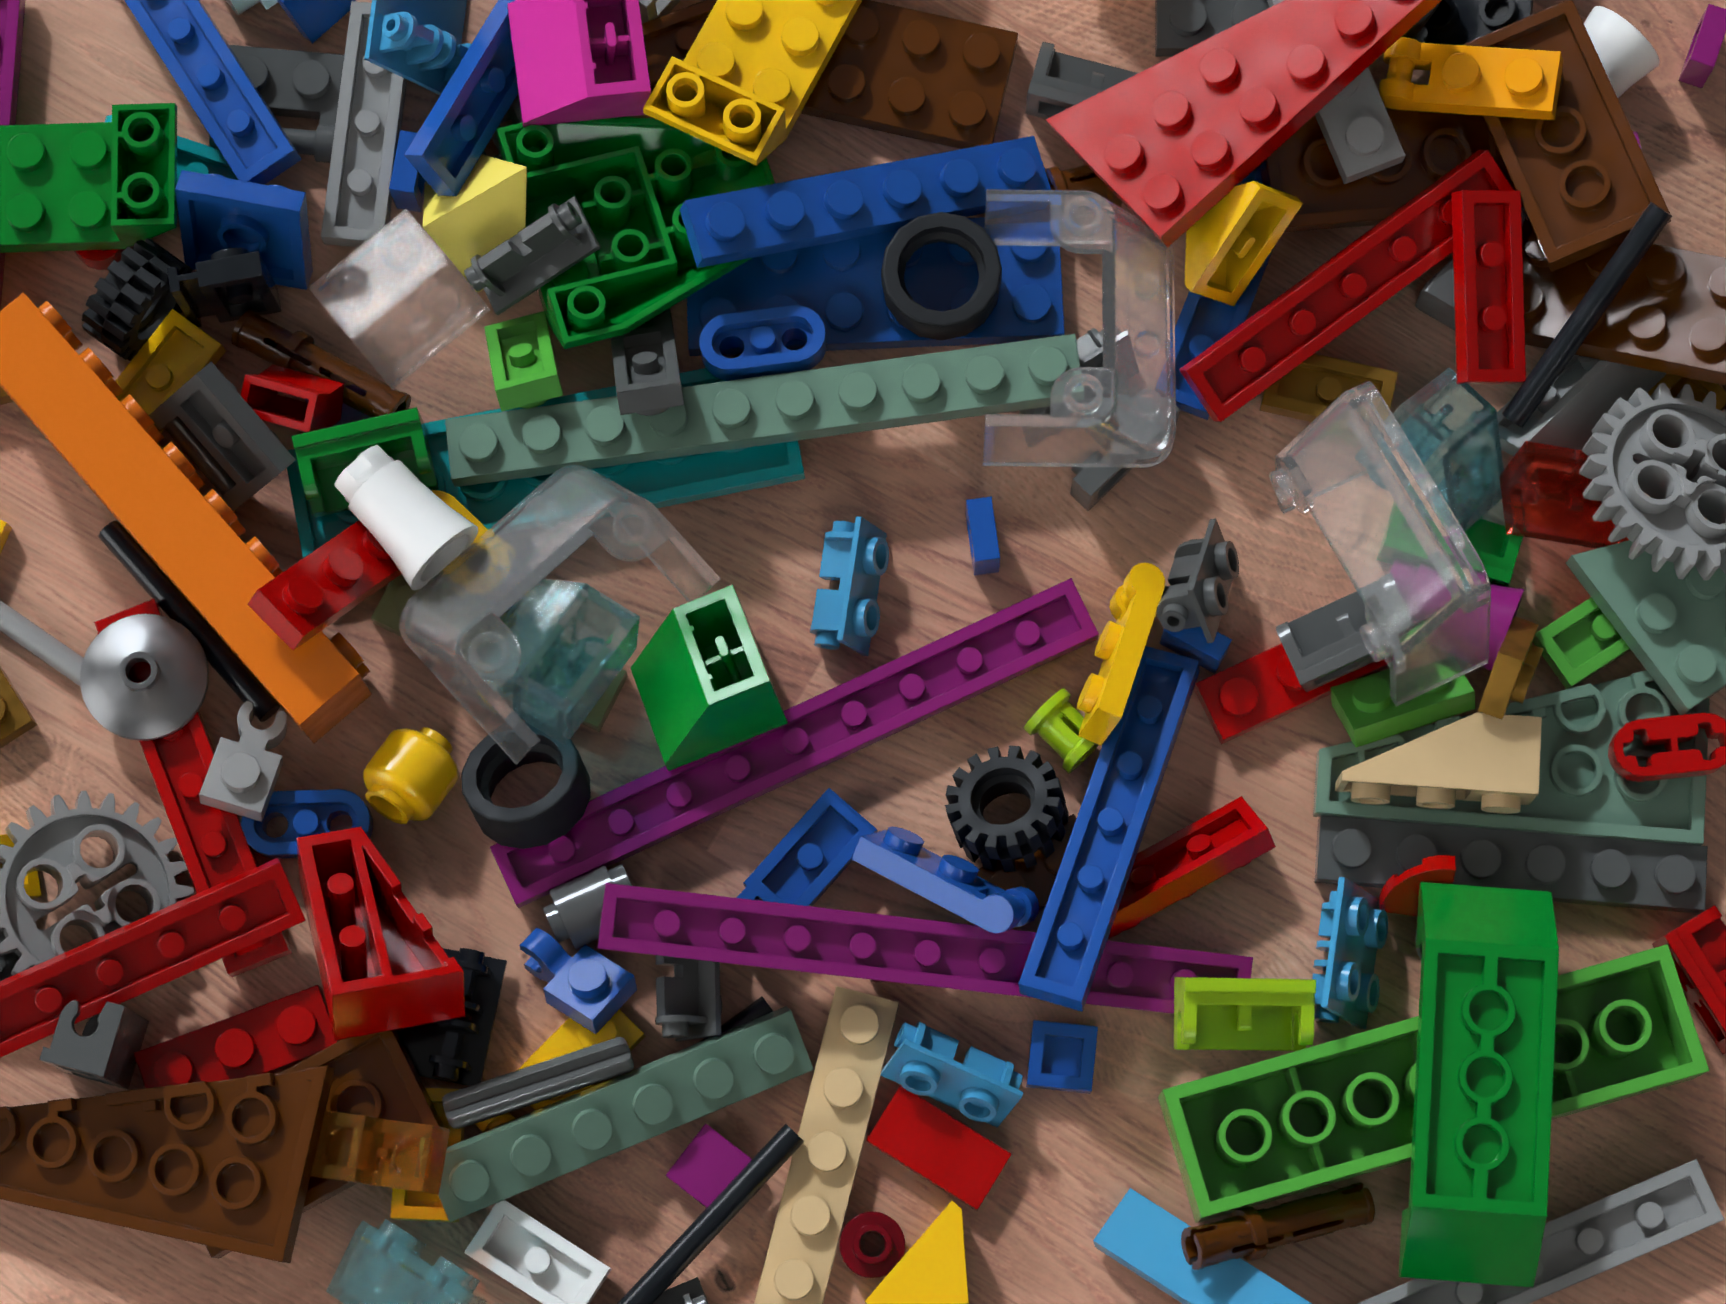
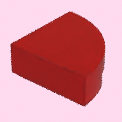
M1429 856L1422 859L1421 865L1408 869L1399 876L1398 874L1392 875L1381 890L1379 910H1385L1387 913L1417 917L1420 882L1453 884L1456 872L1455 856Z

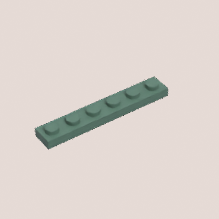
M785 1006L725 1031L721 1035L708 1038L636 1068L629 1073L607 1080L423 1158L449 1222H452L814 1069L793 1013Z

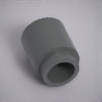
M622 864L608 871L606 866L603 865L549 890L554 903L543 907V911L558 943L570 938L575 949H578L599 938L605 883L632 886Z

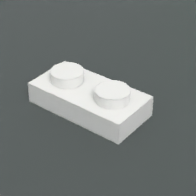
M502 1200L494 1205L464 1252L542 1304H590L612 1270L506 1200Z

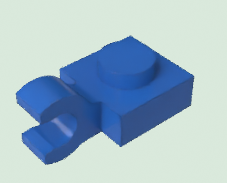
M536 928L519 945L520 950L531 956L524 964L525 969L538 979L548 982L543 988L546 1003L594 1034H597L637 991L635 976L586 944L571 957L550 934Z

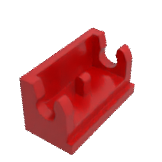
M1714 905L1662 936L1652 945L1656 948L1668 944L1684 995L1723 1055L1726 1053V926L1721 920L1722 914Z

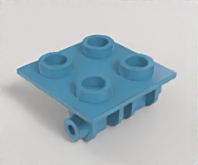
M372 0L364 59L441 95L471 46L470 43L462 44L467 0Z
M1339 877L1337 891H1331L1329 902L1322 903L1318 935L1322 938H1330V941L1320 940L1316 944V949L1329 953L1328 960H1314L1313 967L1315 969L1326 971L1325 975L1313 973L1312 980H1316L1314 1020L1325 1023H1339L1340 1017L1359 1029H1366L1368 1012L1373 1013L1379 1000L1380 984L1377 974H1374L1377 949H1382L1387 939L1388 916L1385 910H1379V899L1346 877Z

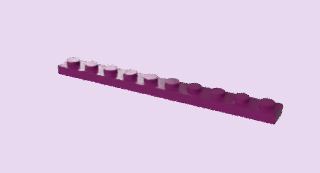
M1072 578L785 710L784 714L788 724L668 771L666 766H663L590 800L583 817L567 834L547 845L519 849L502 846L497 843L490 846V849L516 906L521 908L549 895V890L603 865L607 868L1098 640L1099 633Z
M605 883L597 948L1029 997L1020 994L1018 983L1036 932L1011 929L995 934L977 925ZM1107 940L1086 1004L1174 1014V977L1251 978L1253 957Z

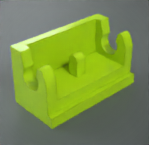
M1174 977V1049L1298 1051L1305 1049L1306 1045H1313L1316 980Z

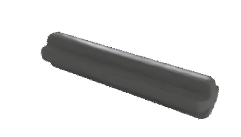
M616 1037L447 1093L442 1098L445 1115L452 1128L460 1129L629 1073L634 1069L633 1057L627 1041L623 1037Z

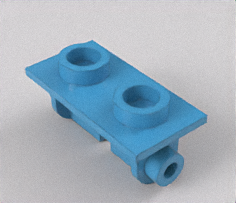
M856 516L855 523L834 521L832 531L825 533L819 577L824 580L840 581L839 590L817 589L810 633L816 635L814 645L819 648L837 650L841 642L862 656H868L871 637L876 634L880 622L877 596L880 576L886 572L889 563V547L886 541L887 533L863 517Z
M920 1021L915 1026L904 1022L894 1043V1046L898 1047V1049L882 1069L880 1075L901 1084L904 1089L913 1094L928 1096L959 1110L971 1120L986 1122L998 1128L1023 1096V1091L1019 1090L1023 1075L1013 1071L1014 1064L972 1046L967 1050L962 1064L954 1060L959 1040L932 1029Z

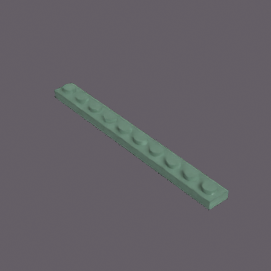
M1069 334L682 387L684 405L670 407L663 413L651 416L639 415L637 413L620 415L617 396L445 419L451 480L454 487L1078 403L1084 402V388L1076 335Z

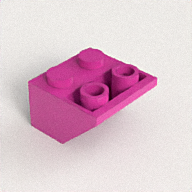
M515 0L507 4L523 127L646 115L643 113V107L651 94L639 0Z

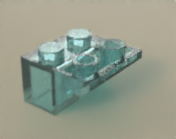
M1450 367L1402 403L1357 457L1370 470L1372 478L1381 487L1395 492L1417 512L1420 522L1428 530L1442 535L1451 544L1481 520L1507 495L1497 410L1469 384H1457V373Z
M530 577L460 670L458 679L566 746L637 649L640 616L586 583Z
M386 1218L379 1228L364 1220L361 1222L326 1290L327 1293L344 1304H486L487 1302L474 1293L480 1280L441 1255L434 1265L420 1256L426 1244Z

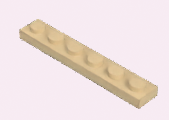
M836 986L798 1136L805 1142L792 1155L754 1304H823L881 1078L880 1074L884 1066L899 1007V1002Z

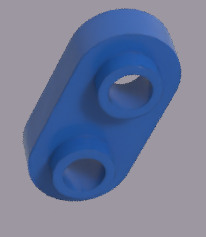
M788 305L719 315L710 320L703 328L699 338V346L703 364L708 372L721 380L731 381L810 370L823 359L827 349V339L824 322L814 310L801 305ZM799 339L806 343L799 350H790L785 347L789 341ZM732 347L743 350V353L736 358H727L722 355L725 350Z
M347 790L273 791L262 822L242 816L241 827L247 843L257 853L267 858L286 859L298 858L296 838L331 832V822L339 815L350 816L352 819L351 828L362 827L370 839L373 830V818L364 801L358 795ZM275 817H284L288 821L287 831L280 837H269L266 831L269 821Z

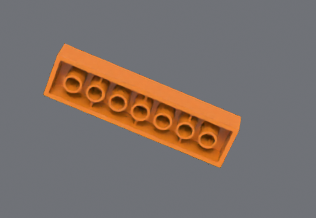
M24 292L21 293L0 311V386L312 743L315 744L372 695L363 680L370 673V670L363 663L364 660L340 632L329 640L320 631L301 646L292 650L247 605L260 587L283 572L279 567V563L255 536L246 544L240 539V536L246 532V529L237 520L236 514L214 489L205 496L198 491L205 483L196 473L193 465L172 442L163 449L160 448L158 443L164 439V436L138 402L130 394L121 402L117 399L124 391L113 379L114 376L89 347L81 354L76 352L83 344L57 310L48 301H45L37 308Z

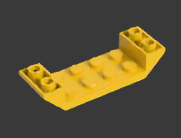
M717 0L685 59L682 61L676 57H671L645 103L643 113L757 166L787 139L862 0Z

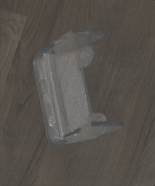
M986 189L984 230L995 245L1061 246L1065 250L1076 254H1102L1103 367H1077L1061 374L1054 382L1051 390L1050 415L985 414L983 466L1147 468L1160 464L1171 453L1176 435L1173 245L1171 244L1167 248L1137 216L1091 191Z
M1366 381L1343 392L1275 456V471L1270 472L1269 477L1277 495L1278 506L1283 514L1295 508L1301 514L1308 511L1311 512L1364 602L1367 624L1359 627L1360 635L1372 659L1375 662L1384 659L1390 668V697L1397 707L1488 663L1491 586L1478 553L1378 389L1372 382Z
M568 465L555 471L408 600L400 615L399 628L405 643L516 765L530 753L540 739L497 693L513 677L521 661V648L518 639L500 619L507 610L592 536L610 555L619 560L634 562L648 557L688 602L705 596L721 579L650 501L582 465Z

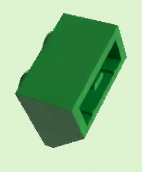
M733 584L673 608L631 666L633 677L668 771L788 724L753 630Z

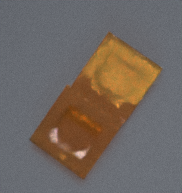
M325 1111L311 1177L439 1195L450 1129L435 1125Z

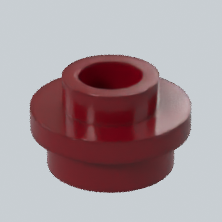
M865 1212L852 1218L844 1227L840 1237V1252L844 1263L855 1274L865 1278H880L888 1275L904 1256L905 1238L898 1223L888 1215L880 1212ZM869 1232H876L885 1240V1249L877 1257L864 1255L859 1247L861 1238Z

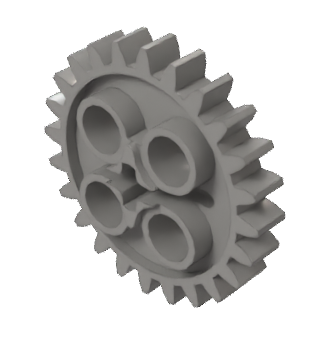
M1660 383L1651 396L1641 387L1637 388L1628 401L1622 398L1617 399L1608 413H1604L1591 430L1592 436L1582 449V452L1589 457L1579 469V474L1592 479L1582 493L1583 497L1602 502L1592 518L1594 521L1600 522L1612 520L1615 528L1610 533L1608 540L1612 543L1627 537L1633 542L1628 557L1634 560L1646 551L1652 555V571L1656 573L1666 561L1673 562L1678 579L1682 580L1694 565L1703 580H1709L1718 568L1726 574V410L1722 412L1716 409V393L1712 391L1707 394L1702 402L1695 401L1692 388L1688 384L1683 386L1675 398H1673L1665 383Z
M81 791L76 799L75 809L69 810L62 797L55 795L51 799V816L46 817L40 809L33 805L26 811L31 827L29 830L13 822L7 826L5 831L14 843V847L0 844V863L3 864L2 868H0V932L3 931L5 939L0 943V956L14 951L19 957L12 969V976L65 953L59 942L60 932L64 927L69 925L81 926L90 933L92 940L130 924V922L123 920L118 915L115 908V899L118 893L134 891L140 894L148 906L147 916L194 894V888L177 885L175 882V877L188 869L185 861L170 862L167 854L178 843L176 837L159 843L153 837L162 821L159 817L141 826L136 822L140 804L134 802L121 815L115 812L114 794L108 793L98 809L92 808L87 791ZM89 837L104 839L113 851L111 865L105 868H94L88 865L80 854L82 840ZM127 864H133L136 867V873L133 876L109 888L96 900L94 904L97 911L94 912L88 904L82 905L45 930L37 928L36 921L60 908L73 898L78 892L77 882L84 889H90ZM34 871L49 873L58 885L56 899L48 903H39L32 900L24 888L25 876Z

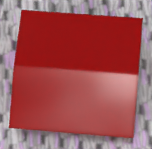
M272 364L260 374H245L241 396L261 420L304 432H311L332 427L341 420L344 383ZM278 392H282L304 399H308L309 401L308 403H305L283 396H279L277 394Z

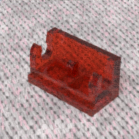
M1525 441L1500 474L1506 534L1596 549L1629 540L1625 537L1611 543L1608 537L1615 528L1612 520L1603 522L1593 520L1592 516L1601 506L1602 502L1583 497L1582 493L1592 479L1579 474V469L1589 457L1582 450Z

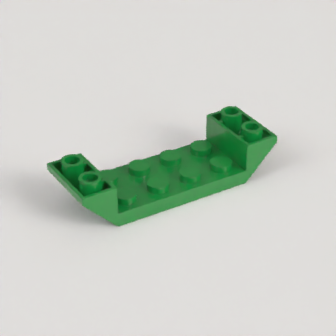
M176 103L112 105V122L0 125V253L126 249L127 247L134 246L135 242L141 239L145 241L147 238L151 239L177 228V201L175 193L177 185Z
M1420 882L1416 948L1422 949L1410 1192L1409 1208L1402 1211L1399 1278L1533 1288L1548 1206L1559 944L1552 892Z

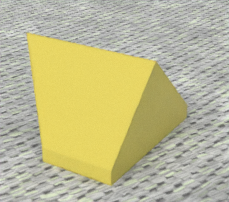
M481 154L457 196H438L432 187L425 182L422 225L423 229L471 289L478 293L480 291H476L470 285L464 273L465 269L472 266L471 258L477 254L482 257L526 228L527 167Z

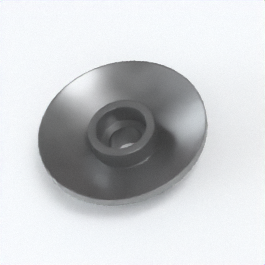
M156 614L131 615L107 626L91 642L83 658L80 671L81 693L92 716L104 728L115 735L138 741L160 739L184 727L202 706L209 684L208 662L199 641L182 624L168 617ZM139 662L149 663L151 673L148 679L141 683L132 682L129 677L131 668Z

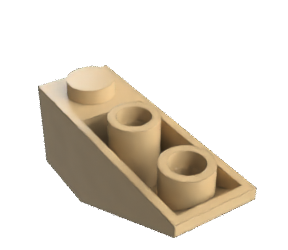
M1476 712L1343 770L1336 780L1335 791L1350 792L1351 801L1361 804L1390 803V795L1416 797V806L1422 808L1451 809L1455 807V800L1481 802V810L1485 812L1500 814L1520 812L1521 805H1529L1539 794L1542 717L1505 714L1501 720L1485 713Z

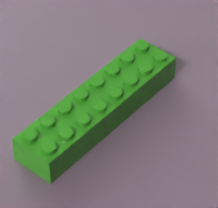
M1668 944L1558 976L1551 1120L1692 1080L1709 1071ZM1419 1016L1163 1089L1158 1096V1100L1195 1223L1233 1213L1240 1208L1254 1207L1411 1161Z

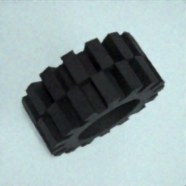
M147 238L145 241L141 239L135 242L133 249L127 247L121 252V260L119 262L114 260L107 268L109 274L106 278L100 277L94 286L98 291L96 294L89 296L86 302V306L89 309L82 315V321L85 322L82 325L83 330L123 359L131 361L172 309L182 313L181 308L171 294L167 268L176 266L181 275L192 273L193 269L151 239Z
M1009 745L1008 757H1002L998 746L989 748L987 750L990 760L982 763L976 753L967 759L971 769L970 773L959 767L953 774L957 787L950 785L947 787L946 798L949 803L945 805L947 816L960 848L963 847L966 856L974 863L980 857L983 868L994 871L997 860H1000L1004 872H1016L1015 860L1023 858L1028 869L1037 865L1034 856L1035 852L1040 850L1048 858L1055 851L1051 838L1062 842L1066 833L1063 822H1068L1065 797L1054 768L1048 761L1043 764L1040 754L1030 750L1024 759L1020 746ZM1018 793L1026 795L1031 800L1028 812L1014 822L991 824L983 818L985 807L999 796Z

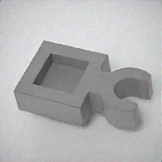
M246 701L240 707L237 715L240 740L236 742L220 737L200 790L199 798L201 804L262 822L283 766L282 755L269 752L268 750L278 746L285 738L287 718L286 712L278 710L271 727L264 730L256 729L251 725L255 714L254 702Z

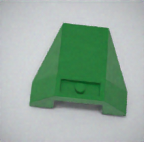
M617 117L550 125H529L527 127H523L521 122L497 128L502 160L527 167L526 227L547 214L548 207L555 203L560 206L572 197H576L601 247L538 289L548 325L564 349L627 334L752 259L748 258L697 268L680 208L685 200L775 184L767 157L756 166L655 118Z

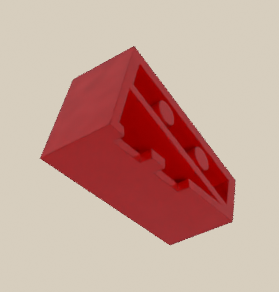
M362 827L296 838L300 886L335 1041L465 1017L463 969L454 957H448L435 939L431 924L423 913L418 914L403 894L401 882Z

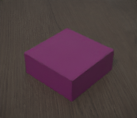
M1708 4L1697 24L1678 81L1703 88L1715 66L1726 33V9Z
M705 1123L665 1176L707 1208L752 1159Z

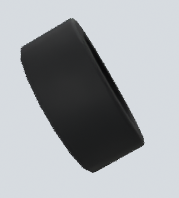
M944 212L919 216L898 229L886 247L881 269L882 288L886 306L900 325L919 337L943 341L966 336L984 324L997 305L1002 277V267L997 246L984 228L965 216ZM938 242L955 244L968 251L976 262L979 273L977 289L970 300L957 309L943 312L926 309L916 303L908 293L904 280L906 264L913 253L924 245Z
M526 721L506 725L487 735L470 752L462 770V793L484 835L502 846L526 849L547 845L567 834L583 817L591 798L590 776L568 734L552 724ZM546 762L557 764L561 768L562 773L556 786L545 797L530 805L507 808L496 806L491 801L496 785L509 772L522 765Z

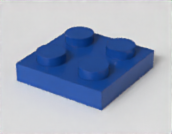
M181 171L175 193L185 264L196 270V262L211 260V255L217 251L228 248H245L249 253L259 251L276 285L307 290L313 266L306 192L292 190L281 185H264L230 179L220 174Z

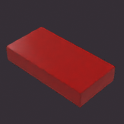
M901 1085L866 1140L871 1146L978 1211L1012 1155L923 1098L907 1091Z

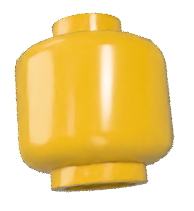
M422 727L419 732L408 728L393 730L362 773L364 784L368 789L365 794L366 800L378 813L398 824H407L409 820H428L459 778L457 764L450 755L453 750L452 745L443 735L428 727Z

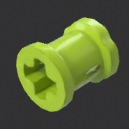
M1062 688L1033 714L1025 724L1024 730L1030 736L1037 733L1064 760L1062 768L1070 774L1087 760L1100 745L1078 736L1084 716L1069 702L1071 694L1065 688Z

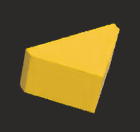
M1256 181L1234 186L1225 197L1186 231L1184 285L1190 292L1235 306L1303 203L1296 196Z
M951 1201L865 1300V1304H969L962 1209L955 1202Z

